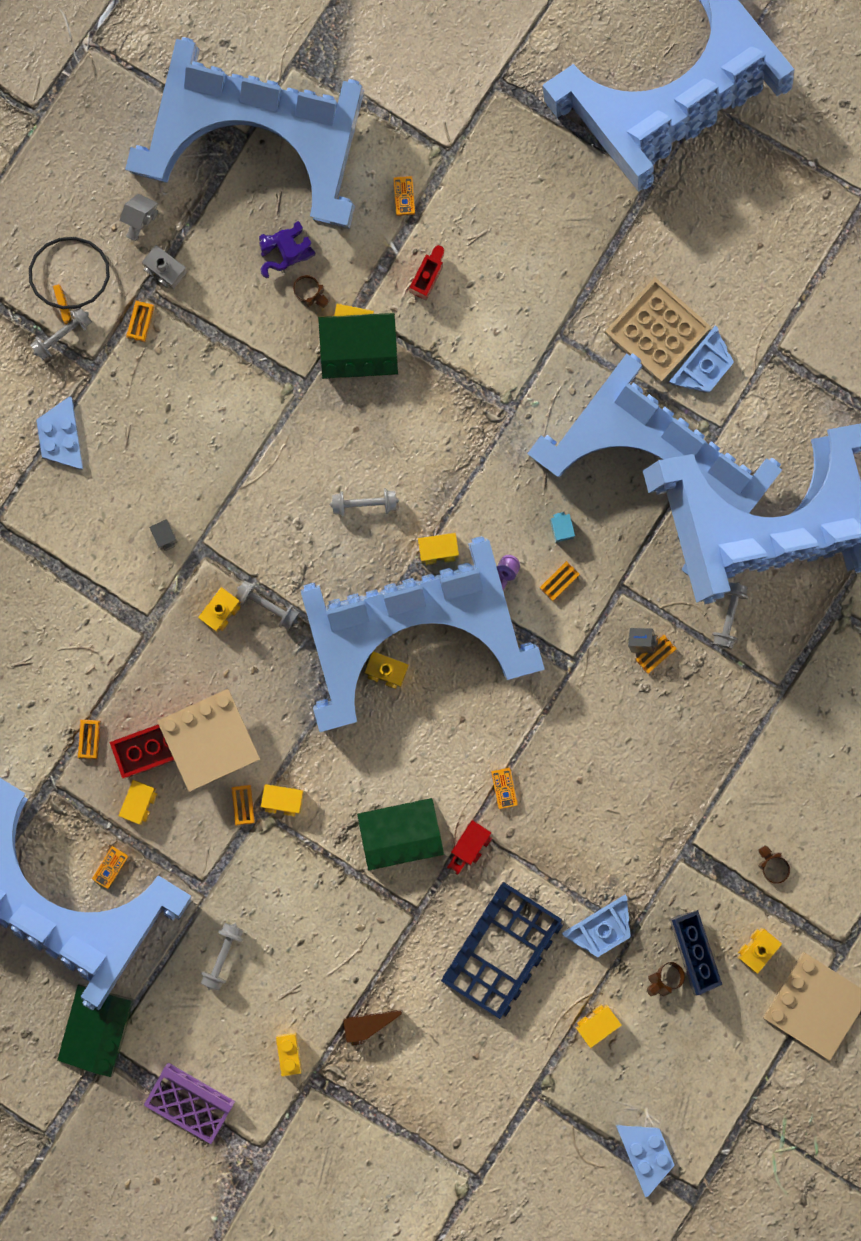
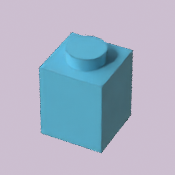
M564 512L554 514V518L550 519L555 543L573 539L575 533L570 514L565 515Z

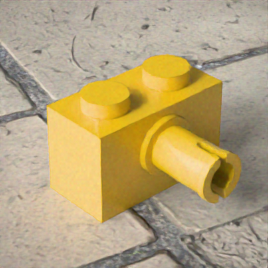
M221 587L198 618L217 633L220 630L224 631L229 624L227 620L230 616H235L241 607L239 605L241 602Z
M373 651L365 674L368 675L367 679L378 682L380 679L386 682V686L396 689L397 686H402L409 664Z
M764 928L756 929L750 937L752 939L748 945L744 944L738 951L740 955L737 957L757 974L782 945L779 940Z

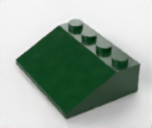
M395 313L318 317L322 379L398 375Z
M432 798L357 814L368 871L444 855Z
M78 984L57 1061L92 1073L112 1077L116 1069L134 999L110 993L99 1010L95 1008L92 1011L82 1003L81 995L86 986Z

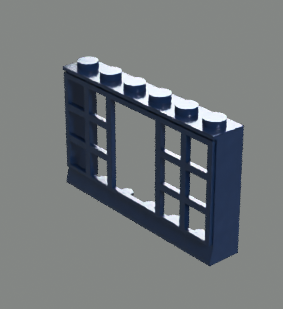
M502 882L443 975L441 982L497 1018L506 1017L511 1009L509 1004L513 999L516 1001L522 992L519 988L523 983L527 984L531 978V969L533 966L537 968L541 962V953L543 950L547 951L553 942L550 940L554 933L558 934L563 927V924H561L562 919L505 882ZM511 892L523 899L516 911L504 904ZM526 902L539 909L532 921L519 914ZM501 907L513 914L506 927L494 920ZM542 911L554 918L547 931L535 924ZM517 917L529 924L522 937L510 930ZM491 923L535 950L517 980L474 953ZM532 927L544 934L537 947L525 940ZM471 956L483 963L476 976L464 969ZM486 966L499 973L492 985L479 978ZM460 972L473 979L466 991L454 984ZM502 976L514 983L507 996L495 989ZM476 982L489 989L482 1001L469 994ZM492 991L504 998L497 1011L485 1004Z

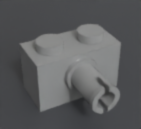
M137 194L125 203L119 221L130 226L126 235L127 238L134 241L138 240L140 230L144 226H148L150 221L156 219L158 210H156L157 202Z
M157 245L153 247L142 261L145 267L143 270L151 277L153 275L157 276L159 283L166 288L170 286L174 289L187 273L185 266Z

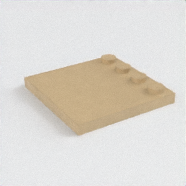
M654 277L604 333L628 355L633 353L640 358L642 367L661 383L711 329V326Z
M229 689L157 721L189 792L261 760Z
M803 952L763 1018L830 1061L861 1011V988Z

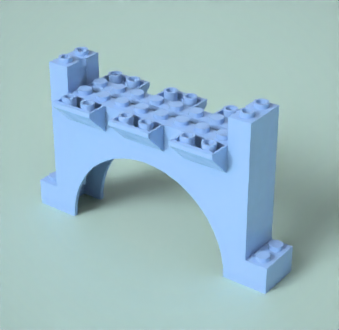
M699 0L710 24L711 33L709 41L696 64L672 83L647 91H620L594 82L572 64L542 85L544 102L557 118L568 114L571 108H573L636 190L639 192L642 189L649 188L654 181V175L652 174L654 172L653 165L660 158L664 159L670 154L672 142L675 140L679 141L683 137L686 140L691 137H697L701 130L706 127L709 128L716 123L719 110L722 108L726 109L729 106L732 109L736 106L740 107L749 97L758 95L763 89L764 81L776 96L782 93L786 94L792 89L794 68L738 0Z
M182 37V40L176 39L150 150L139 145L136 148L130 147L125 170L131 174L168 183L172 169L180 155L202 135L218 128L233 125L259 127L273 132L286 140L301 156L307 168L312 188L310 217H313V220L350 229L355 206L349 198L339 196L364 95V89L359 84L360 82L349 79L348 82L343 81L337 103L334 97L323 94L320 97L310 90H304V92L293 88L283 90L274 81L267 80V83L259 80L260 78L248 75V78L237 74L227 76L221 68L211 66V69H208L204 64L197 62L200 49L192 39Z
M626 353L557 446H555L557 442L550 436L546 435V437H543L541 435L527 453L557 477H560L573 463L582 457L606 448H636L650 452L661 459L694 454L696 463L710 487L728 504L748 514L782 471L779 468L781 464L773 458L770 460L766 458L753 476L750 475L752 471L743 464L738 466L734 463L736 459L729 453L725 455L720 453V448L713 442L708 444L704 440L705 436L696 429L694 432L688 428L689 424L682 418H679V420L673 418V412L666 407L661 409L658 406V400L650 394L647 397L643 395V389L634 382L630 385L642 369L641 359L633 353L631 355ZM685 563L682 567V571L688 574L687 566Z
M861 423L828 429V436L811 439L814 469L810 487L800 505L791 514L785 516H755L728 504L707 483L696 463L694 454L658 460L643 470L648 493L656 492L659 495L667 492L696 603L704 601V604L716 602L717 599L724 598V594L731 591L728 578H732L735 574L742 573L746 569H749V571L757 570L758 572L766 571L769 567L773 566L774 569L786 566L785 564L794 562L795 559L811 562L818 560V557L830 558L842 552L847 571L855 570L856 573L861 572V480L853 455L861 452Z
M482 536L471 539L472 543H468L474 565L464 563L458 565L456 570L450 568L439 570L440 574H437L435 577L433 574L422 576L421 581H415L413 578L403 580V584L398 586L395 583L384 586L381 592H378L377 589L366 592L367 596H359L356 593L347 596V600L340 601L339 598L328 601L329 605L325 606L320 585H315V582L304 585L301 595L331 701L327 699L319 700L313 706L319 732L357 722L354 703L355 689L364 663L374 649L385 639L411 626L430 623L445 624L473 634L491 649L507 680L545 670L539 647L536 644L528 642L521 644V648L518 647L492 548L487 538L484 539Z
M0 778V925L6 929L10 926L15 936L23 941L27 938L31 946L39 951L45 949L46 954L52 958L57 959V957H60L64 966L74 972L77 969L80 976L90 982L81 995L83 1005L92 1011L95 1008L99 1010L162 910L169 919L174 920L176 918L179 920L191 902V895L162 877L157 876L153 883L137 898L108 911L77 912L48 901L27 882L19 867L16 855V828L20 814L28 799L24 797V792Z

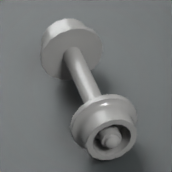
M82 308L70 310L74 319L42 343L36 336V340L30 345L34 349L33 355L39 356L42 361L47 357L52 358L53 355L49 352L48 348L79 324L85 331L87 330V326L92 323L88 317L89 312H84Z
M384 488V498L344 500L343 491H341L339 494L332 495V502L329 505L333 508V514H339L342 517H345L344 508L385 505V512L388 514L390 511H396V503L399 502V499L396 498L395 491H388L386 488Z
M244 581L241 586L237 587L235 598L241 601V605H245L248 599L273 612L282 618L279 623L280 628L285 627L290 630L294 624L298 623L297 618L300 612L294 609V605H290L287 611L277 607L253 592L256 583Z
M740 582L729 583L731 591L725 594L731 596L723 631L722 633L713 632L712 634L714 636L713 644L720 646L721 650L725 648L732 649L734 642L738 640V638L730 636L738 599H748L749 597L747 596L748 587L741 585Z
M225 923L222 930L218 931V933L226 936L212 973L202 972L201 984L207 986L208 990H220L222 984L226 983V980L220 978L219 974L233 939L240 942L243 941V929L238 928L236 923L232 925Z

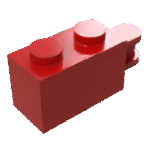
M435 246L430 256L425 255L409 287V293L427 301L443 268L444 248L442 246Z
M471 820L451 851L454 857L448 864L447 869L451 868L458 875L466 863L469 865L472 862L476 864L482 855L479 851L483 846L487 847L492 840V837H490L492 832ZM457 857L463 860L461 866L454 862Z

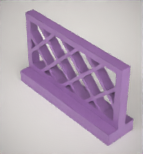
M167 1063L144 1106L212 1144L235 1101L174 1065ZM163 1078L171 1081L172 1089L163 1091L161 1085ZM185 1089L188 1091L189 1098L180 1100L177 1090ZM174 1091L176 1102L167 1104L164 1094ZM161 1095L163 1105L155 1106L150 1103L154 1096ZM194 1100H204L206 1108L197 1110ZM191 1101L193 1111L184 1114L181 1104ZM178 1105L180 1115L172 1116L169 1113L168 1107ZM219 1109L224 1114L222 1118L213 1120L211 1110ZM208 1111L210 1121L200 1123L198 1113ZM195 1115L197 1125L190 1126L186 1124L185 1117ZM212 1125L213 1134L211 1137L203 1133L202 1126Z

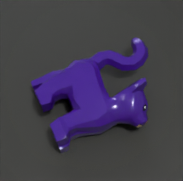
M299 221L295 222L294 227L291 229L280 230L274 235L262 234L259 236L262 257L269 254L276 247L283 258L280 264L274 261L265 262L261 267L263 277L269 278V268L282 271L288 266L306 261L316 255L315 251L310 247L312 243L308 237L303 238L302 243L296 244L294 238L300 235L303 229Z

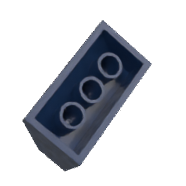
M692 911L669 919L693 994L696 996L721 986L720 975L699 911Z

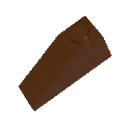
M402 1010L344 1018L346 1042H351V1046L363 1044V1040H367L402 1015Z

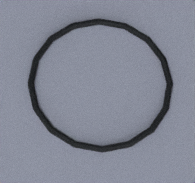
M63 237L46 243L34 254L29 266V283L35 295L47 305L60 309H77L94 302L104 292L110 278L109 262L103 251L91 241L78 237ZM76 240L89 244L100 253L106 264V278L101 290L92 299L79 305L62 306L49 302L41 296L32 278V268L37 257L48 246L60 241Z

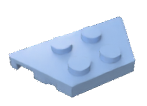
M716 325L669 381L670 384L710 393L733 365L734 361L728 353L727 346L722 340Z
M68 397L36 420L41 455L44 459L82 470L83 464L73 399Z
M626 894L562 932V935L596 957L601 956L629 939L631 935Z
M617 1125V1130L645 1197H648L674 1167L661 1131L656 1127Z

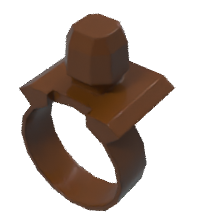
M304 275L296 279L293 291L299 301L307 303L308 307L312 306L315 301L321 308H325L328 305V299L321 295L324 292V286L319 285L314 277ZM311 278L318 284V291L313 297L303 300L295 294V285L301 279Z
M766 845L759 848L758 851L761 858L765 859L758 865L762 867L764 878L771 883L784 882L789 877L790 866L785 859L781 858L782 853L771 854L772 851ZM772 858L782 859L788 867L786 878L780 882L770 881L764 873V867Z
M668 962L660 966L656 973L648 976L651 984L647 987V993L650 996H655L659 993L660 996L664 997L672 993V990L681 987L685 980L682 967L674 962ZM665 965L674 966L680 974V983L676 988L666 986L661 980L662 968Z

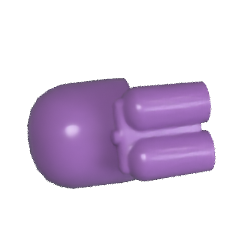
M513 555L503 556L497 565L503 590L508 581L515 579L520 569V561Z

